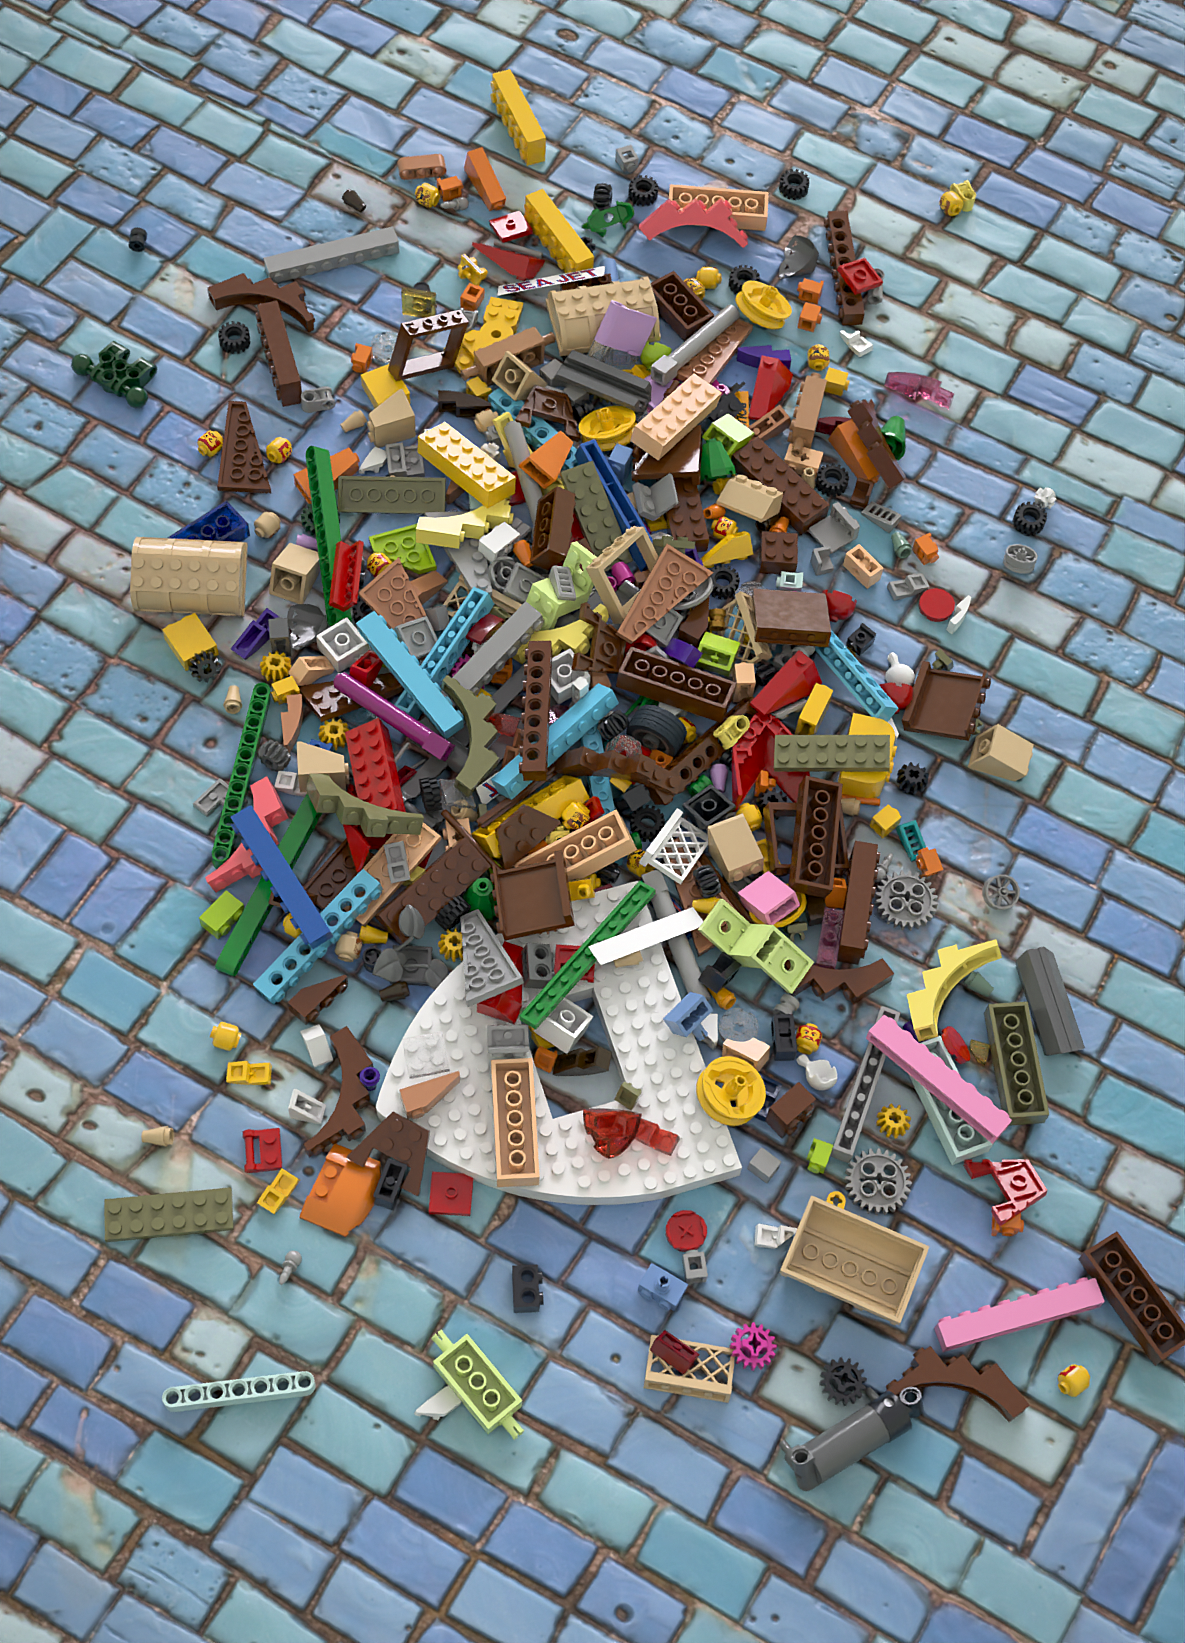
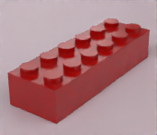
M377 718L346 731L345 736L357 798L379 807L406 812L389 729Z

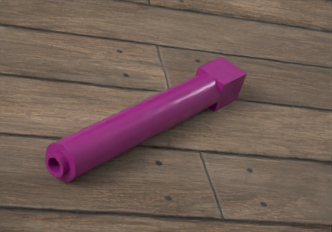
M343 672L335 676L333 680L335 689L422 746L423 749L443 761L448 759L456 745L432 731L347 673Z

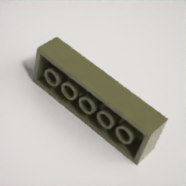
M1028 1001L988 1004L984 1017L1001 1110H1004L1012 1120L1009 1126L1045 1123L1050 1114Z

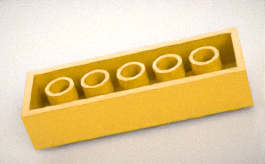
M509 69L492 74V81L490 82L492 89L490 94L491 101L495 103L497 113L501 114L504 126H507L508 134L513 138L515 148L519 149L521 159L525 161L527 166L545 161L546 136L512 71Z
M542 188L526 195L524 218L532 227L535 236H538L542 245L548 249L550 256L557 261L559 268L563 269L565 273L592 269L594 255Z
M446 422L418 436V453L486 508L515 494L516 477Z
M564 775L509 809L484 829L478 828L471 835L491 857L500 858L502 856L499 854V842L496 839L495 829L523 804L558 819L562 818V812L572 802L585 804V801L590 798L581 779Z

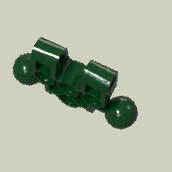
M116 341L111 342L98 353L99 364L93 366L92 359L86 354H78L73 357L71 367L77 375L85 376L89 374L90 379L102 386L105 392L115 393L119 397L124 395L127 403L133 408H141L146 405L148 395L143 387L157 373V366L143 357H140L132 364H128L127 360L130 356V350Z

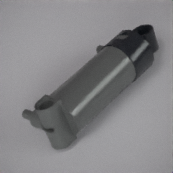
M907 1387L901 1391L900 1398L898 1399L891 1391L878 1396L872 1388H867L865 1394L871 1402L859 1411L802 1446L798 1444L792 1448L786 1440L781 1441L779 1447L785 1453V1461L795 1473L798 1488L803 1491L814 1489L884 1444L890 1443L911 1430L912 1423L910 1418L919 1417L924 1411L920 1390L915 1387Z

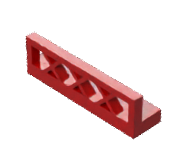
M358 540L351 546L342 541L336 544L329 605L343 612L357 604L364 542Z

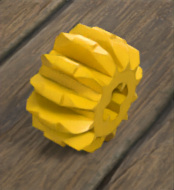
M276 650L275 654L269 652L268 656H263L262 662H260L261 674L266 677L267 681L273 679L275 683L277 679L282 680L284 679L283 677H289L288 672L292 665L290 658L286 657L284 652L279 655V652Z
M332 718L331 722L325 721L324 725H320L318 736L321 742L326 744L332 743L336 751L339 746L345 747V743H347L345 732L349 731L347 723H342L341 718L337 722Z
M457 928L454 929V932L447 929L446 935L441 934L440 936L441 941L438 942L439 953L444 955L446 960L451 957L453 962L456 961V958L462 961V933H458Z
M892 1103L889 1104L888 1108L883 1106L881 1112H878L876 1116L879 1119L876 1122V1126L881 1127L880 1133L887 1132V1138L892 1134L897 1139L899 1134L904 1136L906 1130L910 1129L911 1125L909 1122L911 1117L906 1116L907 1109L900 1110L901 1105H898L897 1108H894Z

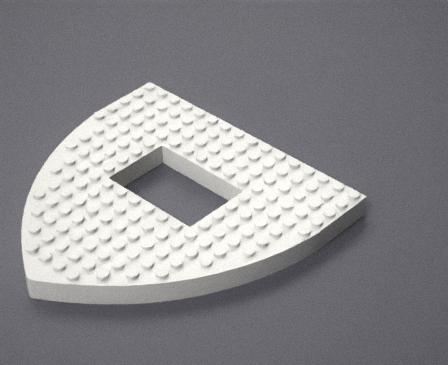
M638 881L595 892L594 898L572 901L575 926L558 929L556 932L550 931L548 935L544 932L541 935L534 934L506 940V942L523 948L527 943L550 944V950L553 952L552 970H554L556 944L582 946ZM647 904L621 934L653 922ZM502 933L497 934V939L503 945L505 940ZM661 942L640 950L643 961L639 962V965L616 968L614 961L600 965L597 960L595 962L594 983L580 980L565 996L571 1002L593 997L621 1082L632 1083L631 1086L641 1089L642 1093L632 1111L619 1102L613 1101L552 1119L533 1061L539 1185L497 1187L491 1060L533 1057L531 1051L525 1052V1056H513V1053H505L504 1057H492V1053H488L487 1025L514 1024L478 1013L477 1004L467 1007L463 962L436 988L410 1024L392 1059L376 1104L377 1117L381 1122L393 1111L407 1118L400 1099V1089L459 1071L460 1082L421 1118L409 1119L430 1130L426 1156L456 1173H464L473 1177L474 1181L483 1185L537 1200L576 1205H617L653 1201L740 1176L742 1170L727 1125L712 1119L703 1110L697 1098V1080L706 1067L694 1034L691 1032L687 1037L673 1034L663 1020L681 1001ZM522 984V1008L519 1015L542 989L524 988ZM519 1016L515 1024H521Z

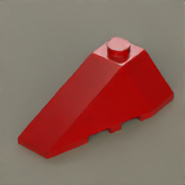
M472 242L473 247L508 273L517 276L516 279L526 281V278L533 279L545 264V260L516 254L513 251L501 250V248Z
M761 356L748 419L759 420L775 408L777 403L782 400L783 395L790 389L793 374L778 358Z
M799 650L749 705L764 717L787 704H793L803 697L810 696L815 684H822L814 661Z

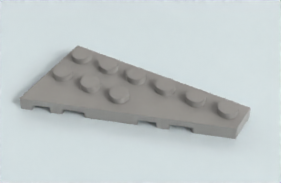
M470 511L425 512V517H452L462 515ZM465 537L464 542H460L459 549L443 547L451 562L453 561L456 565L458 573H461L464 578V583L469 591L476 587L489 593L490 597H492L491 581L487 574V559L483 557L481 552H478V542L480 539Z
M479 909L460 916L467 1007L523 984L521 974Z

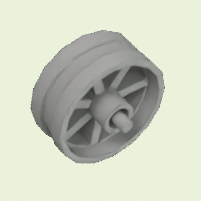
M1013 544L1007 547L1003 564L1013 572L1027 574L1034 570L1038 555L1030 547Z
M996 875L984 883L982 896L989 907L995 910H1003L1012 907L1018 901L1020 888L1013 877ZM1000 878L1007 880L1003 887L1001 886ZM994 879L996 880L998 888L990 885V883ZM1011 884L1013 890L1008 891L1007 886ZM988 888L994 891L993 895H988ZM1007 894H1013L1012 901L1006 896ZM997 897V904L995 905L990 899ZM1002 897L1008 905L1000 906Z

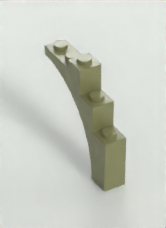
M447 675L442 680L441 689L460 709L469 733L468 758L463 769L455 779L454 787L469 798L476 790V787L494 770L499 760L494 751L487 749L496 739L498 730H496L492 723L486 722L494 713L497 703H495L492 697L486 696L483 693L476 697L471 690H466L461 686L458 680Z
M309 773L306 791L316 812L336 813L341 824L360 825L367 837H385V834H421L424 820L422 814L395 811L370 804L341 789L332 781L328 774Z

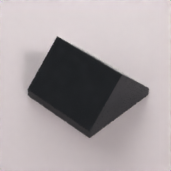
M712 784L682 804L692 824L699 829H708V826L715 824L736 809V805Z

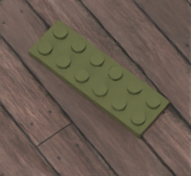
M593 461L562 471L559 473L565 490L575 493L576 505L573 511L584 538H586L594 555L599 557L605 548L610 547L616 538L622 536V533ZM628 548L608 565L604 572L611 570L612 566L617 562L631 563L633 560Z
M338 476L339 513L425 514V512H445L446 478Z
M775 735L774 772H890V735Z
M231 1187L104 1199L106 1243L234 1230Z

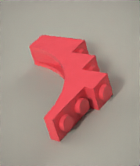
M669 198L639 224V229L649 241L658 234L674 227L702 225L724 232L742 248L748 245L747 234L736 227L738 224L733 217L729 218L732 215V205L728 200L724 201L722 198L708 210H705L707 207L701 200L697 201L695 198L681 211L679 210L680 206L675 200L672 202Z
M266 776L250 785L253 794L254 810L277 845L279 842L272 827L289 817L274 785ZM241 843L225 863L205 878L211 888L218 892L248 874L252 879L261 875L260 871L263 869L260 864L258 866L254 864L250 857L253 855L250 849L246 851Z

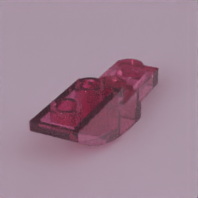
M888 372L884 386L891 390H895L912 399L919 395L947 409L951 406L954 393L941 388V381L915 373Z

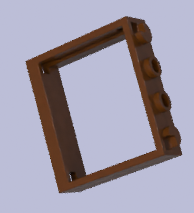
M460 310L401 323L388 371L397 382L454 368L469 321ZM450 330L443 352L407 360L414 338Z
M768 802L763 808L769 871L779 877L790 874L791 864H779L774 816L796 817L797 803ZM842 803L834 877L842 876L849 869Z

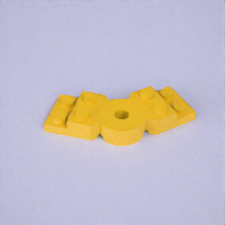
M490 296L489 304L486 306L483 317V326L480 331L471 330L464 335L454 365L459 373L461 370L473 366L475 351L517 333L524 305L523 302Z

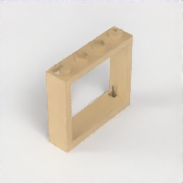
M633 526L630 529H626L622 536L616 538L610 547L605 548L602 551L603 553L599 557L594 558L593 562L586 567L613 624H621L638 593L622 606L604 569L636 542L651 572L658 559V555L644 527Z

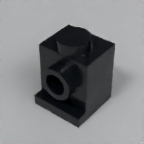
M862 623L848 637L846 646L851 652L861 656L874 643L876 633Z

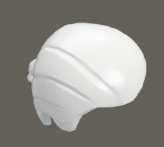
M893 652L890 653L887 660L891 667L885 674L887 683H896V686L902 687V683L913 686L915 682L913 670L907 665L899 664L898 656Z
M805 1054L796 1059L799 1065L805 1067L806 1079L812 1088L823 1091L832 1088L836 1084L838 1078L836 1067L833 1066L831 1068L829 1061L816 1060L811 1062Z

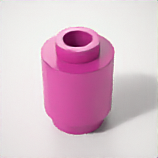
M621 561L612 566V575L619 587L626 580L634 584L635 577L627 564Z

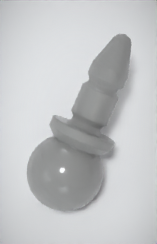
M459 197L450 202H444L440 206L445 209L465 210L468 208L469 203L466 198Z
M892 853L887 855L882 863L877 864L878 875L875 882L879 883L881 880H885L886 874L889 872L888 866L893 859Z
M290 1251L286 1254L285 1261L282 1264L284 1269L280 1275V1285H283L288 1280L291 1272H295L301 1264L302 1257L299 1252Z

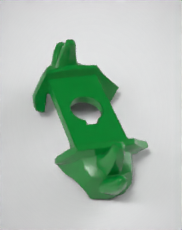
M616 201V206L600 212L599 209H594L587 218V222L581 228L596 232L603 238L607 232L603 228L622 222L624 229H626V223L634 216V208L629 203ZM605 213L613 214L611 222L604 220Z

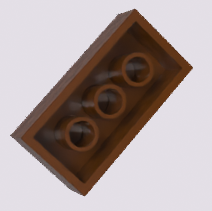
M675 271L650 283L657 303L658 313L684 342L714 317L711 310Z
M557 486L538 500L530 557L531 564L550 570L553 566L566 559L569 551V542L572 537L571 526L574 521L573 510L576 505L575 493Z

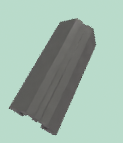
M574 350L570 352L554 376L556 379L636 412L644 413L648 403L651 402L652 386L649 381Z
M1046 947L1028 949L1016 960V969L1026 1000L1028 1001L1044 1055L1062 1054L1084 1049L1085 1046L1054 953Z

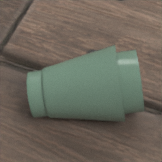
M900 532L892 534L891 539L896 556L902 559L910 556L912 546Z
M978 971L969 973L963 982L967 985L966 988L986 997L994 990V987Z

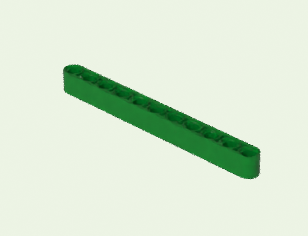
M309 446L306 450V464L327 622L329 626H333L346 617L352 622L351 608L343 612L329 605L336 544L341 541L330 453L327 449Z
M258 683L253 688L212 849V864L216 869L233 854L237 835L233 828L226 824H233L231 816L243 810L271 700L270 687L266 683ZM237 806L236 809H231L230 807ZM222 840H229L226 843L221 842ZM218 857H225L222 860L217 859Z
M308 793L305 795L278 846V849L292 870L322 813L316 812ZM263 876L215 965L216 970L233 977L237 975L273 907L272 904H269L272 892L270 887L273 885L270 880L266 882Z

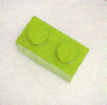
M226 890L199 917L200 924L219 940L222 936L229 933L231 926L235 922H238L245 909L244 904Z

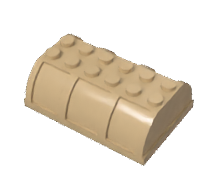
M641 277L638 280L625 282L613 281L610 284L591 287L579 286L577 289L558 292L555 290L549 291L546 306L560 356L569 355L572 350L585 353L611 349V347L602 345L594 340L611 300L617 301L629 309L656 317L657 320L647 341H650L649 343L661 341L658 308L649 278Z
M136 537L132 547L130 597L133 611L245 617L248 543Z
M811 1195L779 1273L783 1277L787 1278L788 1276L813 1287L817 1292H824L854 1305V1308L858 1310H865L888 1320L890 1324L896 1326L901 1323L930 1246Z

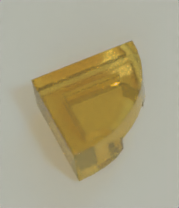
M971 1039L969 1043L970 1051L977 1062L985 1065L990 1045Z

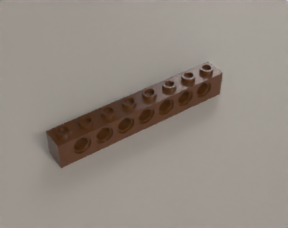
M848 210L828 211L827 218H824V228H827L828 254H831L830 266H833L832 279H835L834 292H837L836 305H839L838 317L841 319L842 325H862L865 315L861 293L855 295L837 271L839 266L856 260Z
M529 641L528 648H525V660H528V663L524 664V675H527V680H523V691H526V696L522 697V706L525 708V712L521 714V721L524 724V729H521V740L524 741L523 745H520V757H523V760L519 762V773L523 774L524 781H547L553 656L551 641Z
M755 697L743 698L726 713L722 723L716 722L664 768L679 776L681 771L682 779L678 794L686 789V785L699 778L698 775L702 771L708 770L711 767V763L720 759L727 750L723 748L720 740L718 743V737L716 738L713 735L714 731L730 716L744 715L749 719V722L757 711L749 704ZM644 785L648 789L650 798L655 805H668L673 801L674 796Z

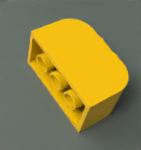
M853 713L847 735H890V772H840L838 783L843 784L842 794L863 798H877L882 793L885 782H889L890 774L893 770V757H895L897 746H893L895 732L893 727L883 719Z

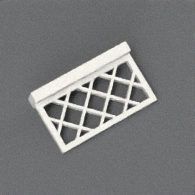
M677 808L648 847L639 863L644 867L649 863L681 885L708 846V834L682 818L683 812ZM680 825L685 827L688 832H682ZM672 837H679L680 842H674ZM684 837H690L692 842H686ZM696 837H700L706 842H698ZM665 847H671L673 853H666ZM676 847H683L685 853H678ZM688 847L695 848L697 853H690ZM656 858H663L664 861H665V864H661L660 862H658V861L655 860V859H656ZM669 858H675L677 864H671ZM681 858H687L689 864H683ZM673 869H680L682 876L676 874Z

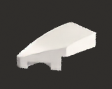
M845 330L840 331L843 341L857 356L862 357L873 350V344L861 337L860 331H855L853 334L846 333Z
M374 447L362 463L359 473L364 474L365 471L370 470L374 473H379V468L387 462L386 451Z
M757 1224L754 1246L775 1249L794 1235L797 1228Z
M448 1385L421 1405L414 1414L419 1417L421 1415L430 1416L435 1420H439L440 1416L444 1417L460 1406L462 1401Z

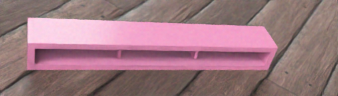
M883 1015L869 1030L866 1037L869 1042L992 1144L1008 1128L1012 1120L1004 1110H999L988 1097L982 1096L974 1085L965 1082L957 1071L948 1068L944 1061L930 1053L924 1044H919L913 1039L911 1033L902 1030L894 1019Z
M1088 1277L1078 1279L1076 1284L1069 1285L1068 1283L1058 1285L1057 1289L1049 1291V1288L1038 1291L1037 1295L1030 1296L1029 1294L1019 1296L1016 1301L1010 1302L1007 1299L999 1302L998 1306L995 1307L986 1305L980 1307L974 1313L965 1311L958 1314L959 1317L953 1319L950 1316L941 1318L934 1329L942 1352L1100 1308L1105 1301L1096 1278L1088 1280Z

